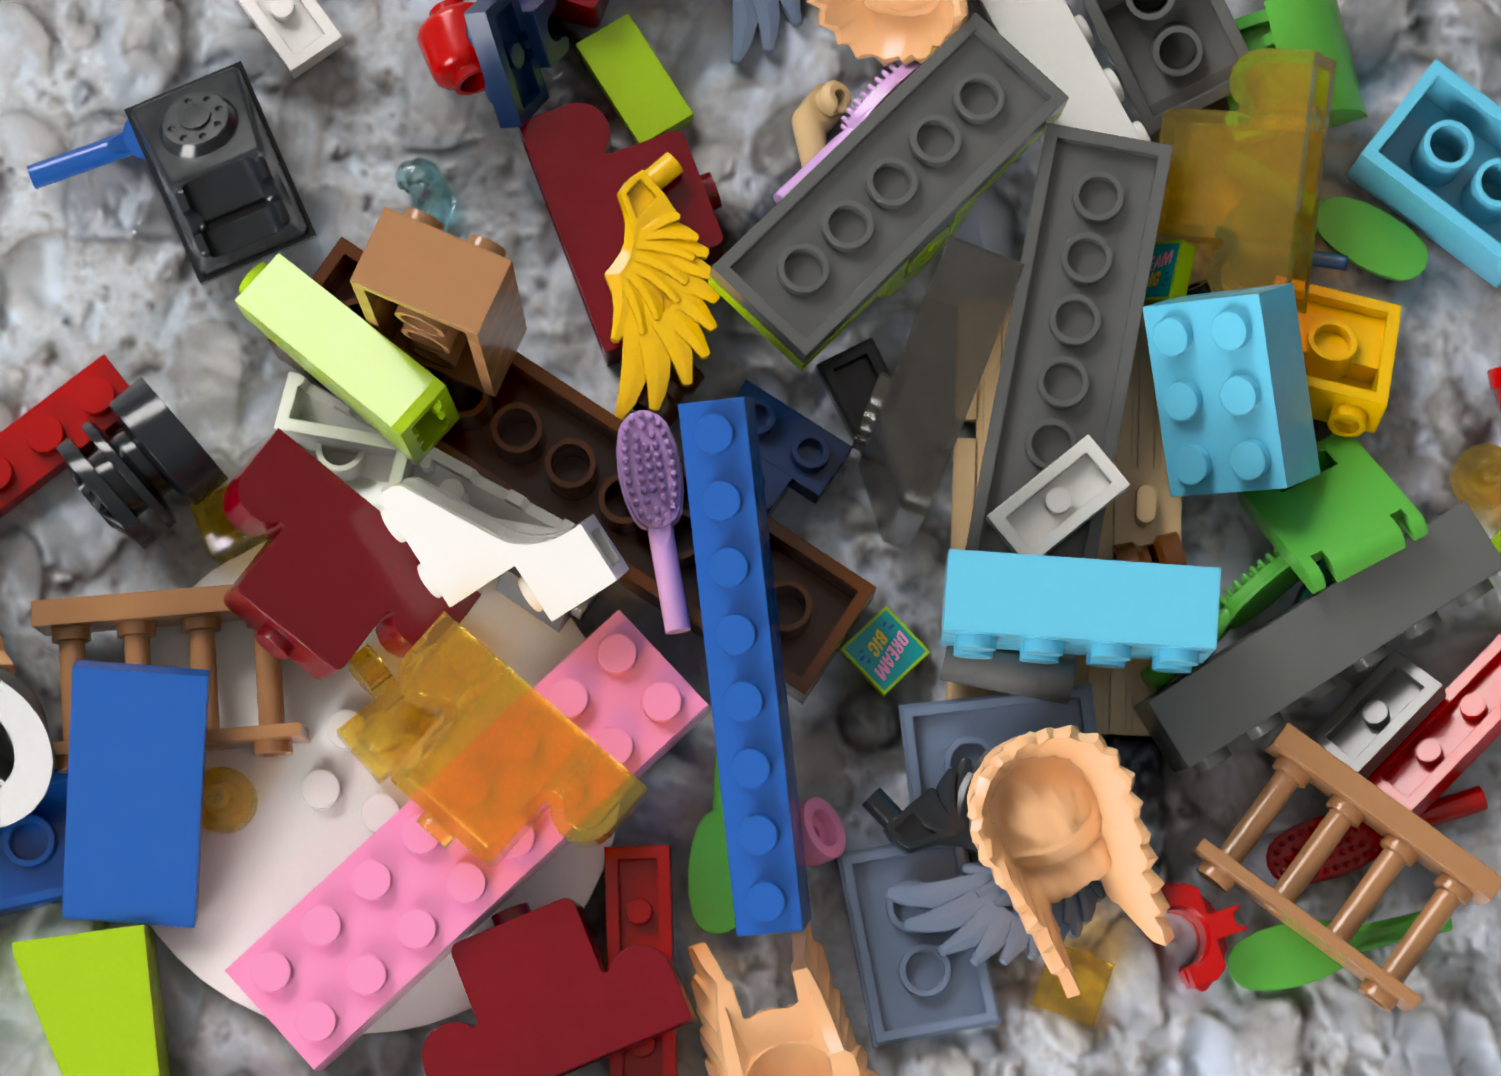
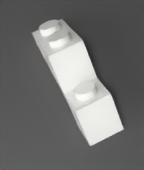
M419 477L406 478L377 495L384 506L381 510V516L386 527L399 542L404 543L407 541L420 561L417 570L422 582L435 597L440 598L443 596L449 607L454 606L515 566L522 576L518 579V585L523 596L537 612L544 610L552 622L617 581L629 570V567L594 514L580 523L559 532L530 534L507 526Z

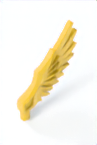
M668 152L645 171L641 170L631 176L617 193V199L625 223L624 244L614 263L604 273V277L612 294L613 302L611 341L619 343L623 338L620 384L614 414L622 421H624L636 405L645 383L647 384L649 411L653 413L659 412L668 388L671 363L682 387L692 385V351L702 361L708 359L711 354L701 328L709 334L717 328V323L705 304L715 306L720 298V295L707 283L711 267L703 260H707L709 248L698 243V233L680 223V214L676 212L662 191L664 187L683 172L681 165Z

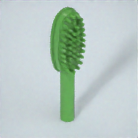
M1237 151L1226 170L1227 174L1255 190L1275 198L1292 211L1314 222L1317 234L1328 247L1337 254L1348 255V261L1364 271L1395 282H1406L1418 277L1426 267L1428 252L1423 240L1407 225L1373 205L1346 196H1334L1324 200L1240 151Z
M1275 547L1273 548L1272 555L1270 553L1265 554L1266 559L1264 562L1259 559L1256 568L1254 566L1248 568L1250 571L1248 575L1246 573L1240 575L1241 583L1237 580L1233 581L1232 589L1235 592L1226 588L1224 592L1227 595L1219 596V609L1221 611H1219L1217 643L1222 640L1230 629L1239 628L1256 617L1300 580ZM1152 663L1140 672L1145 684L1154 692H1158L1180 674L1153 671Z
M716 752L712 811L707 813L699 822L692 842L688 867V895L692 916L697 925L706 932L724 934L735 929L736 923Z
M1421 911L1363 924L1349 944L1359 952L1397 944ZM1451 917L1439 934L1452 931ZM1317 920L1325 927H1328L1331 923L1330 920ZM1284 923L1256 931L1241 939L1231 948L1227 959L1228 970L1232 979L1240 987L1256 991H1275L1300 987L1324 979L1343 968V966Z

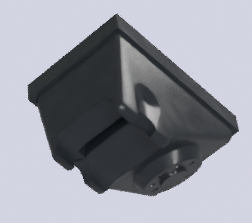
M241 61L124 109L201 285L317 237Z

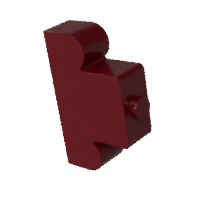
M585 103L567 104L531 117L523 127H519V132L526 155L608 367L622 362L623 338L619 343L611 341L613 302L604 273L614 263L624 244L625 223L617 199V193L623 184L639 171H645L666 152L670 153L681 165L683 172L664 187L662 191L676 212L680 214V223L698 233V243L709 248V256L707 260H703L708 265L716 263L723 256V234L714 210L722 208V203L711 173L699 174L685 136L680 131H672L612 153L609 123L604 114L593 105Z
M279 428L261 443L231 480L224 493L223 508L229 522L237 530L247 535L260 536L265 534L268 538L261 550L226 592L223 600L224 604L257 631L255 639L267 652L281 660H287L288 657L291 658L316 679H325L345 667L375 626L380 644L387 652L396 657L411 659L427 653L440 646L452 635L482 595L475 591L452 607H449L443 596L440 598L435 597L426 588L419 576L417 566L420 564V561L407 541L401 543L390 533L382 519L381 512Z
M562 898L531 911L528 902H525L491 916L495 927L463 939L453 945L451 954L477 1019V1025L463 1022H450L440 1025L431 1031L425 1040L421 1056L426 1076H565L695 1022L698 1019L679 971L668 955L659 949L645 945L627 947L615 956L608 971L581 904L569 898Z

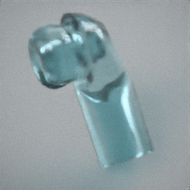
M421 157L402 162L398 166L395 176L398 188L405 190L407 194H411L420 206L421 211L440 220L444 224L442 231L447 233L455 206V195L438 166L432 161Z

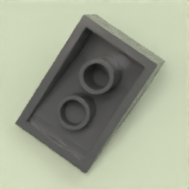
M1082 0L1149 135L1262 79L1225 0Z

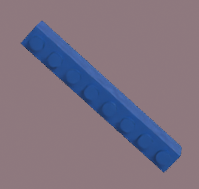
M735 397L678 404L737 937L803 931L812 917L755 402L753 397Z

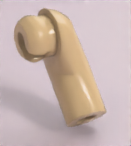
M833 80L817 85L809 92L792 115V127L801 167L805 166L828 144L826 135L843 116L846 109L850 107V91L839 81Z

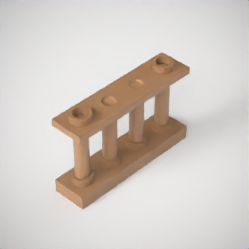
M233 584L31 601L32 627L45 636H52V643L59 645L63 741L53 742L55 763H57L59 773H68L72 667L76 660H86L85 643L92 641V632L117 630V638L124 639L125 663L151 665L150 638L156 636V627L181 625L182 633L189 634L190 668L211 670L206 751L253 747L254 756L277 757L293 754V744L310 743L309 729L301 722L285 723L281 659L267 652L256 641L255 635L257 631L247 623V628L253 629L259 725L220 728L215 632L221 631V622L242 620L227 608L223 601L224 595Z
M1288 722L1277 733L1265 750L1276 759L1272 765L1276 772L1220 849L1205 838L1197 843L1190 855L1201 862L1196 871L1209 883L1225 893H1229L1234 886L1363 981L1358 991L1383 1010L1391 1013L1395 1006L1403 1011L1415 1009L1422 997L1403 983L1459 904L1467 906L1472 901L1480 906L1491 902L1501 888V876ZM1310 783L1330 798L1325 804L1329 811L1274 888H1272L1241 864L1297 787L1304 789ZM1363 822L1384 837L1379 843L1383 850L1329 926L1325 927L1296 906L1295 903L1350 826L1358 828ZM1417 861L1438 876L1433 883L1437 890L1383 966L1380 967L1352 947L1349 942L1405 865L1412 867Z

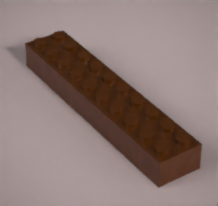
M341 236L311 279L366 321L350 283L363 250ZM268 339L279 359L328 390L273 341ZM516 352L496 398L427 369L447 386L460 417L434 447L476 469L481 476L509 491L512 489L527 497L531 503L562 520L566 518L576 525L594 514L629 567V570L616 582L661 611L648 532L640 529L633 521L624 502L618 478L616 446L618 430L623 421L519 352ZM680 459L684 482L683 513L673 529L689 613L690 631L704 639L685 464ZM767 516L787 695L803 705L872 602L877 587Z

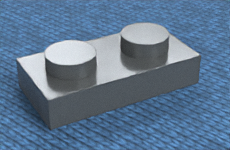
M1394 649L1309 738L1367 779L1447 696L1444 686Z

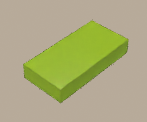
M629 13L575 44L580 58L636 144L672 131H677L694 121L693 112Z

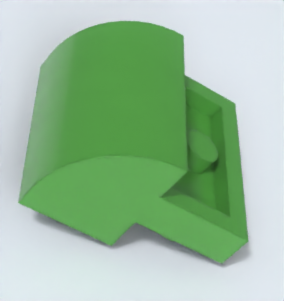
M1337 0L1264 1L1265 9L1234 19L1262 76V79L1226 96L1238 143L1243 149L1304 130L1307 135H1311L1368 117Z

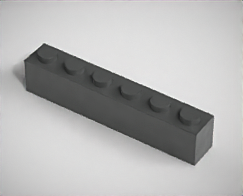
M1466 500L1444 509L1425 521L1428 535L1414 541L1406 533L1404 535L1406 548L1339 583L1334 579L1326 585L1325 589L1311 594L1295 605H1292L1205 660L1202 664L1194 667L1191 673L1183 674L1158 692L1153 693L1134 705V710L1173 772L1194 767L1198 775L1212 769L1232 755L1226 745L1244 733L1248 734L1251 741L1267 734L1285 721L1279 711L1298 699H1300L1304 707L1315 703L1338 687L1332 679L1338 673L1351 665L1356 673L1370 668L1390 654L1385 643L1403 632L1409 640L1414 639L1439 624L1442 619L1437 610L1454 599L1457 600L1460 607H1463L1492 590L1494 586L1489 577L1501 570V555Z

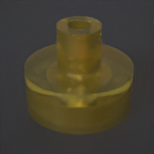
M1494 444L1475 445L1465 451L1455 461L1451 469L1450 483L1455 496L1460 502L1466 500L1469 507L1476 510H1490L1501 505V447Z
M215 767L205 771L202 827L219 834H230L243 829L252 820L257 809L258 798L253 783L244 774L233 768ZM223 794V800L217 803V797Z

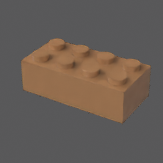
M384 207L350 279L367 323L421 366L496 398L527 330L512 260L505 258L507 251L494 241L479 235L470 234L467 241L446 233L442 231L444 224L440 220L419 209L407 207L404 214Z

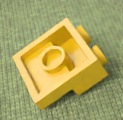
M1279 276L1276 285L1293 283L1312 418L1327 422L1329 430L1342 437H1356L1363 434L1364 431L1374 434L1388 405L1402 306Z

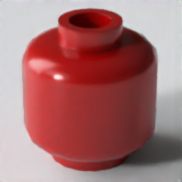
M444 0L430 10V17L420 26L417 36L418 45L429 71L439 87L450 91L455 90L459 95L480 93L485 90V79L475 48L468 40L466 21L463 14L475 2Z

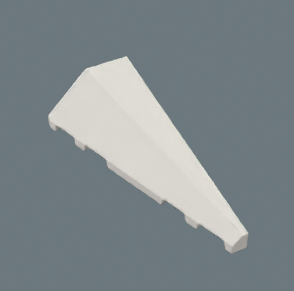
M288 373L274 429H281L380 512L384 506L377 495L406 478L419 477L507 526L524 533L548 534L559 532L575 525L566 518L562 520L536 506L520 493L512 489L509 491L481 476L476 469L435 447L416 466L339 398L312 384L299 373Z

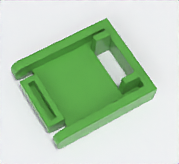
M1332 434L1316 442L1320 474L1289 488L1237 492L1240 506L1312 594L1326 588L1323 573L1316 564L1321 559L1324 560L1325 568L1339 583L1406 548L1402 530L1395 521L1401 525L1414 541L1428 535L1427 524L1420 511L1355 437H1342Z

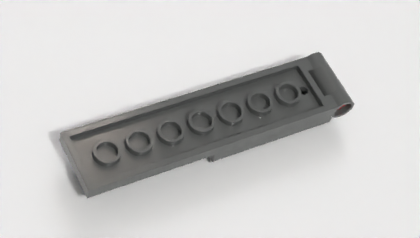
M1047 123L965 550L1013 553L986 521V516L1086 435L1089 434L1114 464L1173 145ZM1106 507L1045 556L1096 559ZM954 646L946 647L940 678L942 681L1065 705L1069 704L1078 655L1063 654V656H1059V663L1037 664L1019 661L1020 651L996 649L993 652L992 659H967L953 656Z

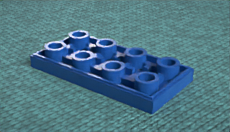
M88 660L75 661L72 667L62 918L195 928L198 918L211 670Z

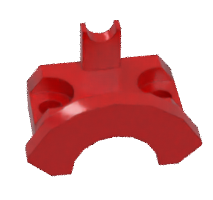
M1164 882L1165 884L1162 886L1161 891L1170 906L1166 914L1171 913L1181 916L1190 923L1196 934L1197 947L1195 955L1178 972L1182 983L1185 984L1187 989L1194 988L1202 993L1209 988L1213 981L1218 980L1226 968L1224 961L1227 949L1225 937L1248 928L1247 926L1238 925L1234 920V912L1240 907L1239 904L1215 911L1211 902L1201 896L1198 887L1185 883Z

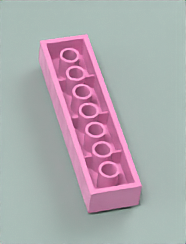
M618 609L235 960L225 972L314 1070L324 1071L451 953L455 943L466 939L705 718L708 715L707 702Z

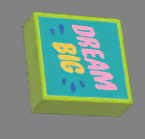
M1185 240L1155 241L1144 306L1187 295L1197 247Z
M885 606L841 647L839 652L884 698L931 651Z

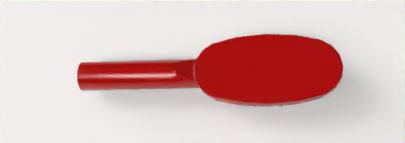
M1478 785L1438 798L1420 818L1432 827L1485 811L1488 809V804L1482 788ZM1326 815L1318 816L1295 825L1273 839L1267 849L1266 863L1274 878L1279 881ZM1363 822L1358 828L1350 826L1309 884L1336 879L1369 864L1382 852L1383 848L1379 843L1384 837Z

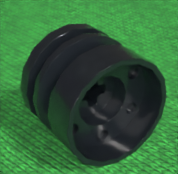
M140 377L108 403L114 417L122 428L118 434L112 438L99 426L88 420L81 428L99 448L94 454L88 458L69 437L61 442L56 449L66 463L72 478L71 481L113 529L115 528L133 538L145 549L156 540V537L140 519L139 516L150 507L168 528H171L177 522L163 498L168 491L173 488L186 500L197 506L229 478L145 380Z

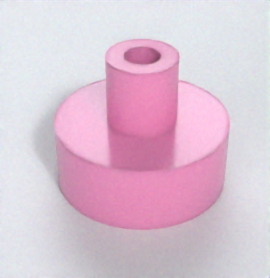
M812 797L799 803L806 865L818 867L840 857L845 850L846 836L841 819L835 809L827 801L819 797Z

